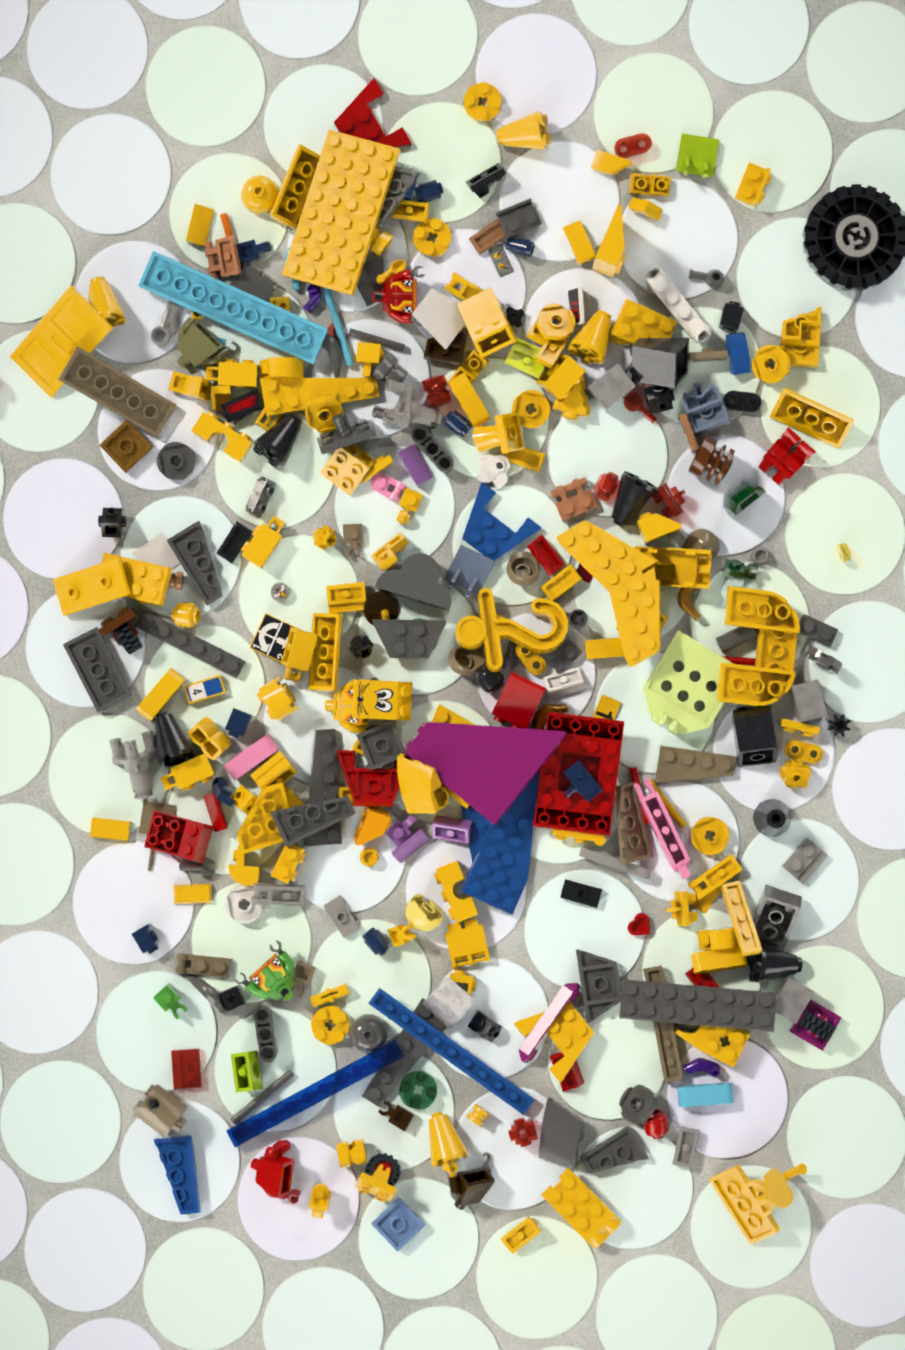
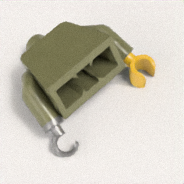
M195 311L191 312V317H188L179 328V345L177 349L182 353V356L177 362L183 368H186L190 363L195 367L198 365L204 367L214 365L229 356V352L235 353L238 350V345L234 341L231 344L235 345V350H232L230 347L225 348L199 322L202 320L203 315L199 317L194 316Z

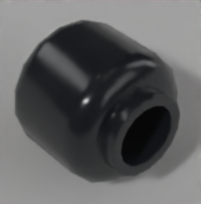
M485 665L477 672L479 676L476 682L486 693L492 692L494 694L504 685V676L500 671L492 672Z

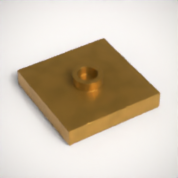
M125 420L99 445L125 473L154 448L128 420Z

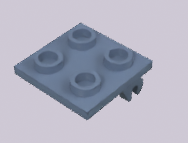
M461 544L444 579L450 581L448 589L451 590L453 585L456 584L468 590L465 595L466 598H469L471 592L478 595L495 561Z

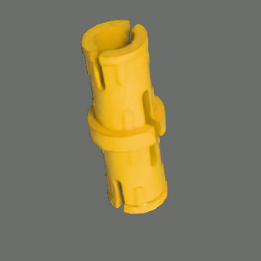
M344 983L332 989L326 988V991L310 996V999L315 1008L327 1002L333 1003L335 999L349 995L350 992L347 984Z

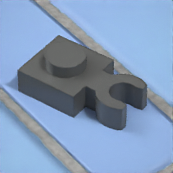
M569 639L556 652L559 657L552 659L548 665L551 666L554 662H557L559 668L555 672L559 673L563 669L564 663L570 666L583 652Z

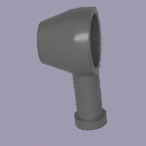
M690 269L688 279L705 280L706 284L711 288H719L725 280L723 272L719 269H711L708 273ZM717 274L719 280H714L713 275Z

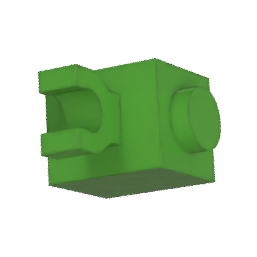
M169 983L153 997L165 1012L170 1008L176 1019L180 1018L177 1014L178 1008L183 1009L184 1012L188 1010L185 1005L178 1002L181 996Z

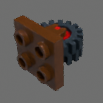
M126 606L118 611V616L114 619L110 616L100 623L99 631L102 636L110 632L118 645L122 644L130 655L143 646L137 636L139 632L131 620L137 613L133 607L129 609Z

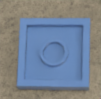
M400 1197L371 1222L373 1227L397 1252L426 1225Z

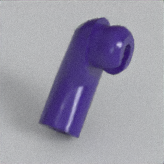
M312 284L307 287L309 301L303 306L309 313L321 302L320 288Z

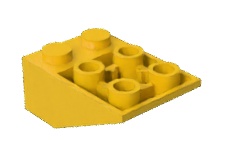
M492 287L457 304L481 358L516 342L517 337Z

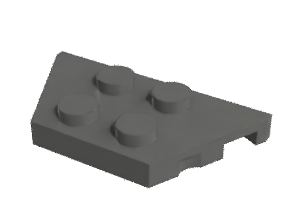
M372 619V623L389 658L428 659L446 625V620Z
M576 949L586 1022L591 1023L595 1018L621 1001L617 962Z

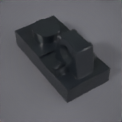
M497 163L467 180L466 184L472 192H475L481 198L489 193L487 184L500 181L502 176L506 175V172Z

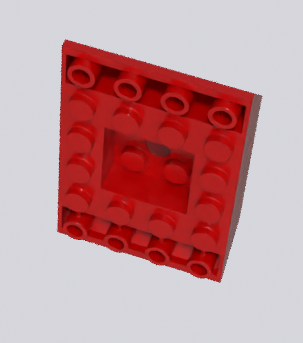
M548 712L545 730L566 731L568 734L540 769L533 826L610 836L625 721ZM578 760L603 790L588 803L577 792L568 799L562 793L571 786L569 779L563 772Z

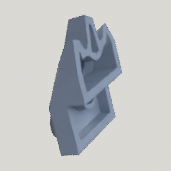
M694 383L693 395H690L688 392L683 393V405L695 436L731 423L719 388L712 383L708 384L706 390H703L700 383Z

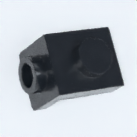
M477 1011L468 1025L470 1029L490 1042H493L499 1036L502 1028L500 1024L494 1022L480 1011Z

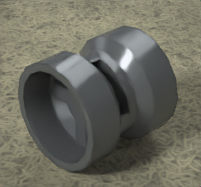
M581 609L573 610L568 616L570 626L575 629L582 628L588 621L587 614Z

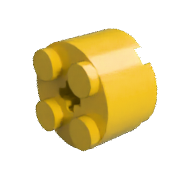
M280 676L260 687L259 693H257L262 704L265 702L268 707L266 711L272 720L277 719L278 721L299 709L298 705H294L296 699L286 683L281 684L280 680L282 678Z

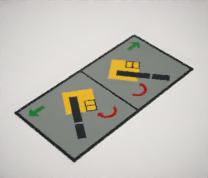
M502 244L488 249L500 277L513 272Z

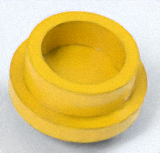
M365 848L360 853V861L365 866H374L379 860V854L374 848Z

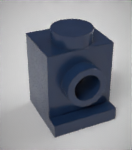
M150 923L132 933L143 954L145 952L151 954L159 949L156 942L159 940L153 930L150 931L148 929L151 927Z

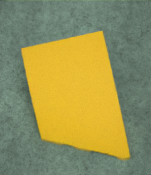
M822 307L782 322L781 347L789 354L791 366L818 368Z
M399 754L397 756L398 781L407 812L436 814L440 808L433 793L442 784L435 768L424 765L417 760H408L404 754Z

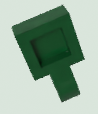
M726 559L723 575L741 579L743 576L749 579H756V573L750 571H758L759 565L750 563L745 566V563L739 560Z

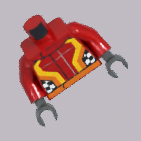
M416 266L413 270H404L394 274L383 284L382 291H373L372 301L383 303V312H387L388 316L398 323L413 324L415 322L418 326H422L412 315L417 308V278H414V276L418 278L425 276V274L418 275L417 273L418 269L424 268L422 266Z

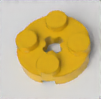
M481 82L472 85L466 91L464 109L473 120L490 121L500 112L502 104L501 95L493 85ZM479 98H482V99L486 98V99H487V101H486L487 106H485V107H484L483 105L479 106V105H478V103H479V100H478V99H479Z
M429 218L427 222H420L414 230L413 242L415 248L419 253L426 256H441L448 250L451 243L449 227L438 218ZM429 233L438 236L435 238L436 242L433 243L427 240Z
M557 303L544 306L537 318L538 330L546 340L559 341L570 337L576 323L572 311L563 308V305ZM553 319L560 322L559 325L553 324Z
M765 345L758 349L752 361V369L758 379L766 383H777L789 375L791 360L783 347ZM771 358L772 361H775L776 365H774V369L767 366V364L770 363L769 359Z
M527 390L515 398L512 405V413L518 412L520 426L534 429L542 426L547 421L550 414V404L541 392ZM530 404H533L534 408L537 409L532 415L528 414V411L525 410Z
M319 396L307 402L305 418L310 428L316 429L317 432L325 433L336 429L332 417L344 412L341 403L335 396ZM323 411L329 412L327 417H323L320 413Z
M701 818L691 829V842L695 849L703 854H718L727 846L729 839L728 827L718 818ZM708 830L711 833H715V836H713V841L705 839V836L707 835L706 832Z
M333 1005L324 1006L319 1009L311 1021V1030L314 1037L324 1044H336L342 1041L350 1027L349 1018L341 1008ZM330 1019L336 1024V1027H332V1030H328V1027L325 1026V1023H328Z

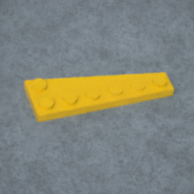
M260 378L266 417L306 410L307 402L319 396L333 395L341 404L380 397L376 378Z

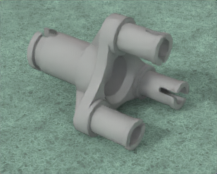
M391 379L387 381L385 390L400 394V398L393 409H385L375 405L372 413L375 414H372V417L382 419L392 425L398 424L399 427L406 428L411 423L432 427V429L438 428L435 422L441 423L442 412L417 404L412 384L407 382L403 384Z
M147 731L141 734L145 746L144 752L138 753L136 740H131L130 743L129 741L124 742L126 754L123 751L121 738L109 740L113 755L111 757L112 763L129 773L133 793H135L134 798L137 800L154 795L151 792L152 786L148 773L150 764L157 758L154 731Z

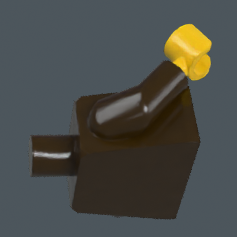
M488 1152L483 1153V1157L487 1156L484 1167L458 1172L457 1175H455L458 1170L456 1163L450 1161V1166L447 1163H443V1170L449 1173L450 1195L455 1200L454 1205L457 1209L464 1210L466 1205L479 1203L494 1184L495 1179L492 1177L491 1167H489L491 1155Z

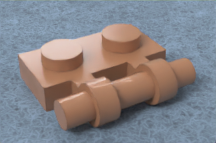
M235 236L216 239V248H213L212 242L205 243L206 250L204 252L209 264L207 268L208 274L218 280V272H221L222 278L242 274ZM215 255H218V265H216Z
M586 477L579 480L576 478L571 483L564 486L559 485L556 487L557 489L550 491L552 498L560 496L562 500L555 504L562 522L598 507L591 489L584 492L582 490V486L588 484ZM576 489L577 495L567 498L566 493Z

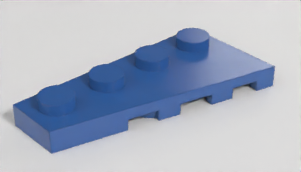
M192 1135L154 1139L155 1146H157L160 1154V1160L166 1170L167 1179L170 1181L173 1189L172 1193L180 1215L200 1213L201 1207Z

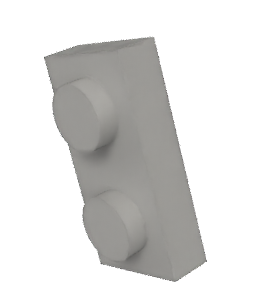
M680 1126L672 1161L673 1165L692 1168L699 1130Z

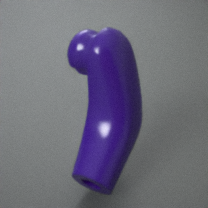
M696 1058L683 1066L687 1075L703 1071L713 1077H717L721 1072V1067L718 1063L704 1058Z

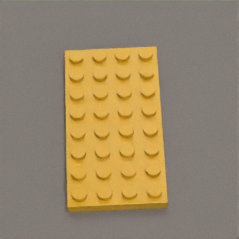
M332 130L328 131L282 272L284 277L354 296L401 152L399 148Z

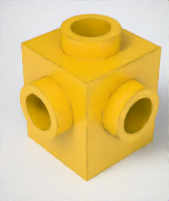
M785 760L784 766H781L779 776L785 786L793 789L796 787L807 788L811 774L809 766L800 760Z

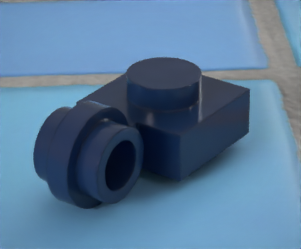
M216 777L212 782V791L216 799L231 807L235 802L232 796L233 792L228 788L226 779Z

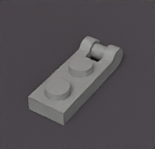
M253 883L254 896L251 897V903L257 905L303 906L306 887L303 885ZM262 892H266V897H261Z

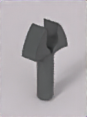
M510 640L507 654L502 656V668L505 669V662L510 657L512 671L518 665L520 659H516L514 656L516 643Z
M205 857L204 863H180L179 870L200 871L203 874L202 878L213 874L216 870L208 871L203 866L208 863L216 864V862Z

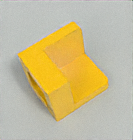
M211 386L212 410L222 411L220 405L232 400L231 386Z

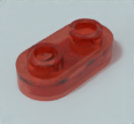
M644 133L619 139L615 143L614 153L616 156L624 159L647 153L651 148L652 140ZM640 141H643L645 143V146L640 147L638 143ZM625 146L627 151L621 152L620 147Z

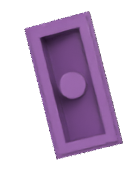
M415 444L397 452L416 486L433 478Z
M435 815L432 821V838L465 844L470 843L471 820Z
M419 829L393 850L392 855L399 863H402L427 843L429 837L422 829Z

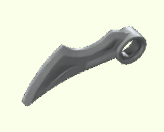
M170 300L167 301L160 326L155 327L151 331L150 337L155 345L165 346L170 338L178 332L177 318L180 311L184 308L183 306ZM158 331H163L166 334V338L163 341L155 339V334Z

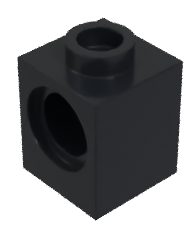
M734 301L725 303L718 327L737 332L744 307H740L741 304Z
M240 985L220 993L227 1011L246 1003Z

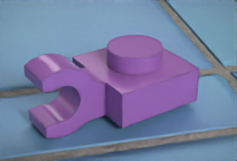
M411 814L403 823L398 819L385 834L399 846L412 833L408 828L417 818Z

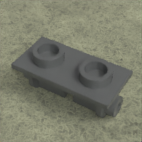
M263 476L257 479L252 491L258 493L257 497L250 495L245 505V511L260 518L266 510L270 496L274 493L276 483Z

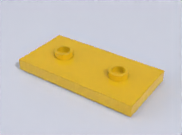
M120 557L53 579L63 616L131 595Z

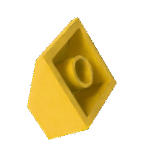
M561 354L553 368H547L535 383L556 399H565L571 393V387L583 379L585 370L569 355Z
M650 512L640 515L638 517L639 520L636 522L644 544L682 528L680 523L657 513L651 515Z

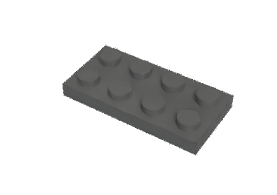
M98 627L63 644L98 713L132 696Z

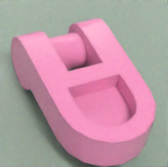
M377 473L371 479V486L376 492L397 503L400 499L401 491H404L406 488L405 484L384 473ZM390 484L395 486L392 493L387 491Z

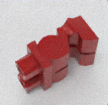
M789 427L762 457L763 460L758 466L765 474L771 467L775 468L778 472L772 477V480L778 486L786 479L789 480L803 466L804 461L816 452L802 440L795 448V451L789 454L790 448L794 447L801 440Z

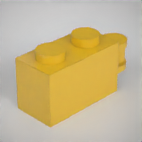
M223 359V362H219V367H206L205 379L218 382V386L230 385L233 388H257L258 364L254 363V360H243V363H237L234 359ZM213 371H218V378L213 377Z
M274 515L267 526L263 523L261 526L257 525L252 532L254 537L250 542L246 541L241 549L243 551L242 556L262 569L283 538L279 533L286 522ZM273 524L279 527L276 532L271 529Z
M290 627L281 664L286 666L284 672L285 680L299 682L302 670L308 672L313 663V651L318 645V634ZM293 668L296 669L294 674L291 673Z
M202 754L170 768L172 773L160 779L165 790L178 786L179 789L184 788V791L194 788V783L201 781L204 784L213 780L212 776L216 773L210 759L205 754ZM173 776L176 783L171 784L169 777Z

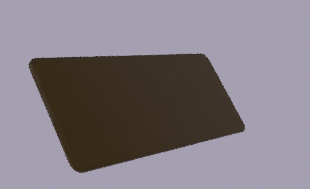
M655 565L656 580L676 579L675 565Z

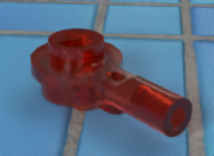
M629 393L625 396L624 407L628 411H638L652 424L656 421L657 417L653 414L651 415L650 411L643 406V400L639 394Z

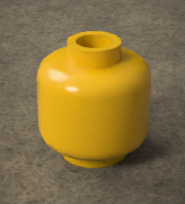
M177 603L171 611V619L174 620L175 625L178 627L192 628L200 622L201 611L194 603Z

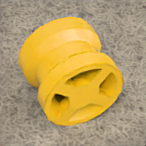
M474 1104L473 1111L468 1113L466 1117L482 1127L484 1120L489 1118L491 1114L481 1106Z

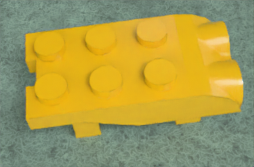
M635 546V549L656 560L658 563L655 565H675L676 579L660 580V586L710 588L711 550ZM655 565L652 566V567H650L649 569L643 571V573H645V572L649 571L650 569L654 568Z
M567 1167L559 1175L561 1180L554 1187L549 1185L541 1193V1196L593 1248H597L620 1226L622 1220Z

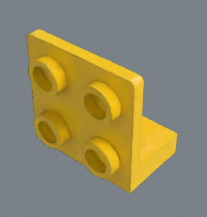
M352 444L335 450L320 473L345 493L352 495L366 473L375 465L376 459L356 444Z

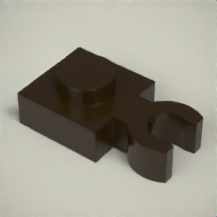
M384 1100L383 1103L388 1106V1110L382 1111L379 1109V1114L383 1116L389 1115L388 1122L405 1131L414 1113L399 1104L394 1109L389 1101Z

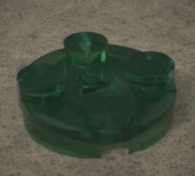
M412 1071L403 1077L399 1087V1095L406 1106L413 1109H425L436 1098L437 1084L435 1079L425 1071ZM415 1085L424 1088L421 1095L413 1093Z

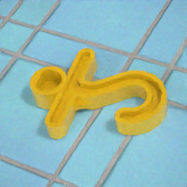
M483 588L479 591L477 597L480 618L476 616L463 617L458 622L455 631L457 643L466 650H474L484 644L487 668L496 673L501 670L503 665L500 644L502 639H508L533 653L546 654L555 651L562 645L568 632V618L558 603L549 599H535L531 604V614L535 617L548 619L552 625V630L548 634L539 635L511 619L498 615L495 611L492 591L488 588Z

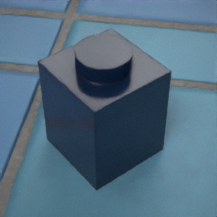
M233 708L225 730L229 731L228 735L239 738V735L244 737L252 715Z

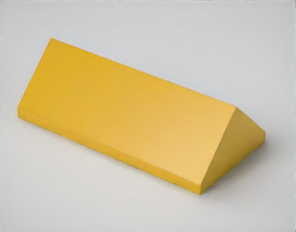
M301 144L297 146L270 213L271 220L297 229L320 158L319 154Z
M785 387L781 391L770 415V418L838 449L855 420Z
M313 613L312 632L318 634V645L313 651V663L309 668L308 689L338 691L342 614Z

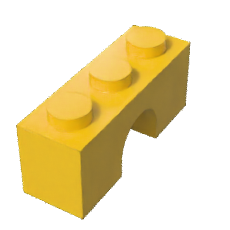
M203 411L191 431L208 443L216 434L226 435L228 444L224 453L241 463L253 445L250 441L251 437L243 432L238 434L234 431L235 427L228 422L223 424L218 421L219 417L209 411L207 414Z
M456 860L436 868L437 873H434L437 884L441 883L444 891H441L444 902L448 901L451 909H448L451 920L455 919L458 923L478 915L471 896L462 899L456 897L453 893L454 884L464 879L458 861Z

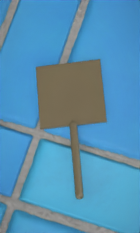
M143 801L139 833L148 834L154 810L175 815L176 805ZM150 849L148 871H151L154 855V850Z

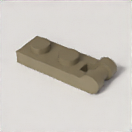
M177 953L178 966L175 967L176 973L229 978L231 958ZM186 960H191V968L185 967Z

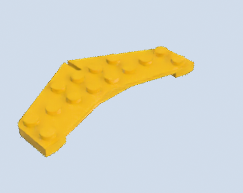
M582 521L557 536L556 538L560 545L609 591L624 657L629 667L632 668L656 654L661 648L660 580H656L655 567L645 573L643 571L658 562L589 521Z

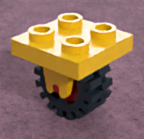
M387 1153L374 1155L367 1163L365 1173L362 1172L355 1184V1187L358 1188L357 1190L366 1195L368 1193L374 1195L375 1199L380 1202H390L397 1190L394 1185L401 1174L400 1164L398 1165L397 1163L398 1160L394 1159L392 1155L388 1156Z

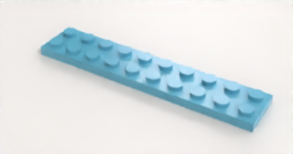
M156 251L152 252L138 285L145 290L311 364H314L329 330L324 326Z

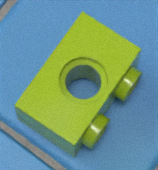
M258 1051L231 1054L235 1092L263 1089Z

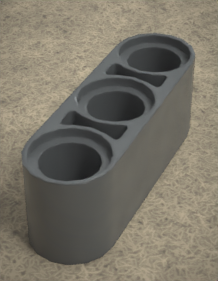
M421 425L414 427L411 435L415 444L440 472H450L454 466L452 457L427 428ZM423 430L426 435L424 439L418 440L414 436L415 432ZM429 445H436L438 447L437 453H428L427 447ZM448 459L451 465L449 468L443 469L440 467V461Z
M262 1005L254 1012L259 1055L264 1062H272L278 1054L271 1009L266 1005ZM258 1011H267L268 1018L265 1020L260 1019ZM268 1029L271 1032V1037L264 1039L261 1036V1030ZM271 1048L274 1052L273 1057H265L264 1049Z

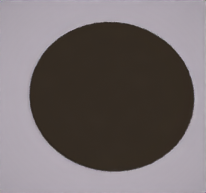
M385 591L373 593L364 604L366 620L373 625L372 619H382L381 611L384 609L389 611L391 620H396L399 614L398 601L392 594Z

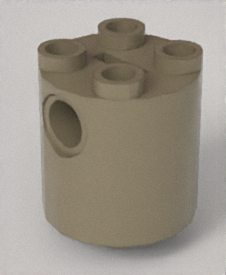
M152 1084L145 1093L146 1099L144 1101L139 1100L133 1108L135 1111L134 1115L165 1138L171 1129L178 1133L187 1122L182 1117V1114L188 1106L159 1084H156V1086ZM150 1100L158 1102L159 1106L156 1110H151L148 1107Z

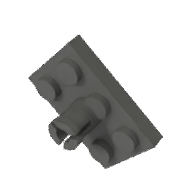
M346 413L333 416L332 420L335 424L336 432H325L317 438L321 454L323 455L375 437L376 433L371 420L363 419L356 422V425L350 426Z

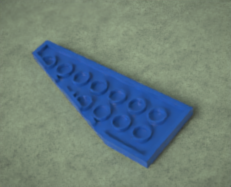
M539 771L501 820L495 825L490 822L460 891L511 915L514 913L528 880Z

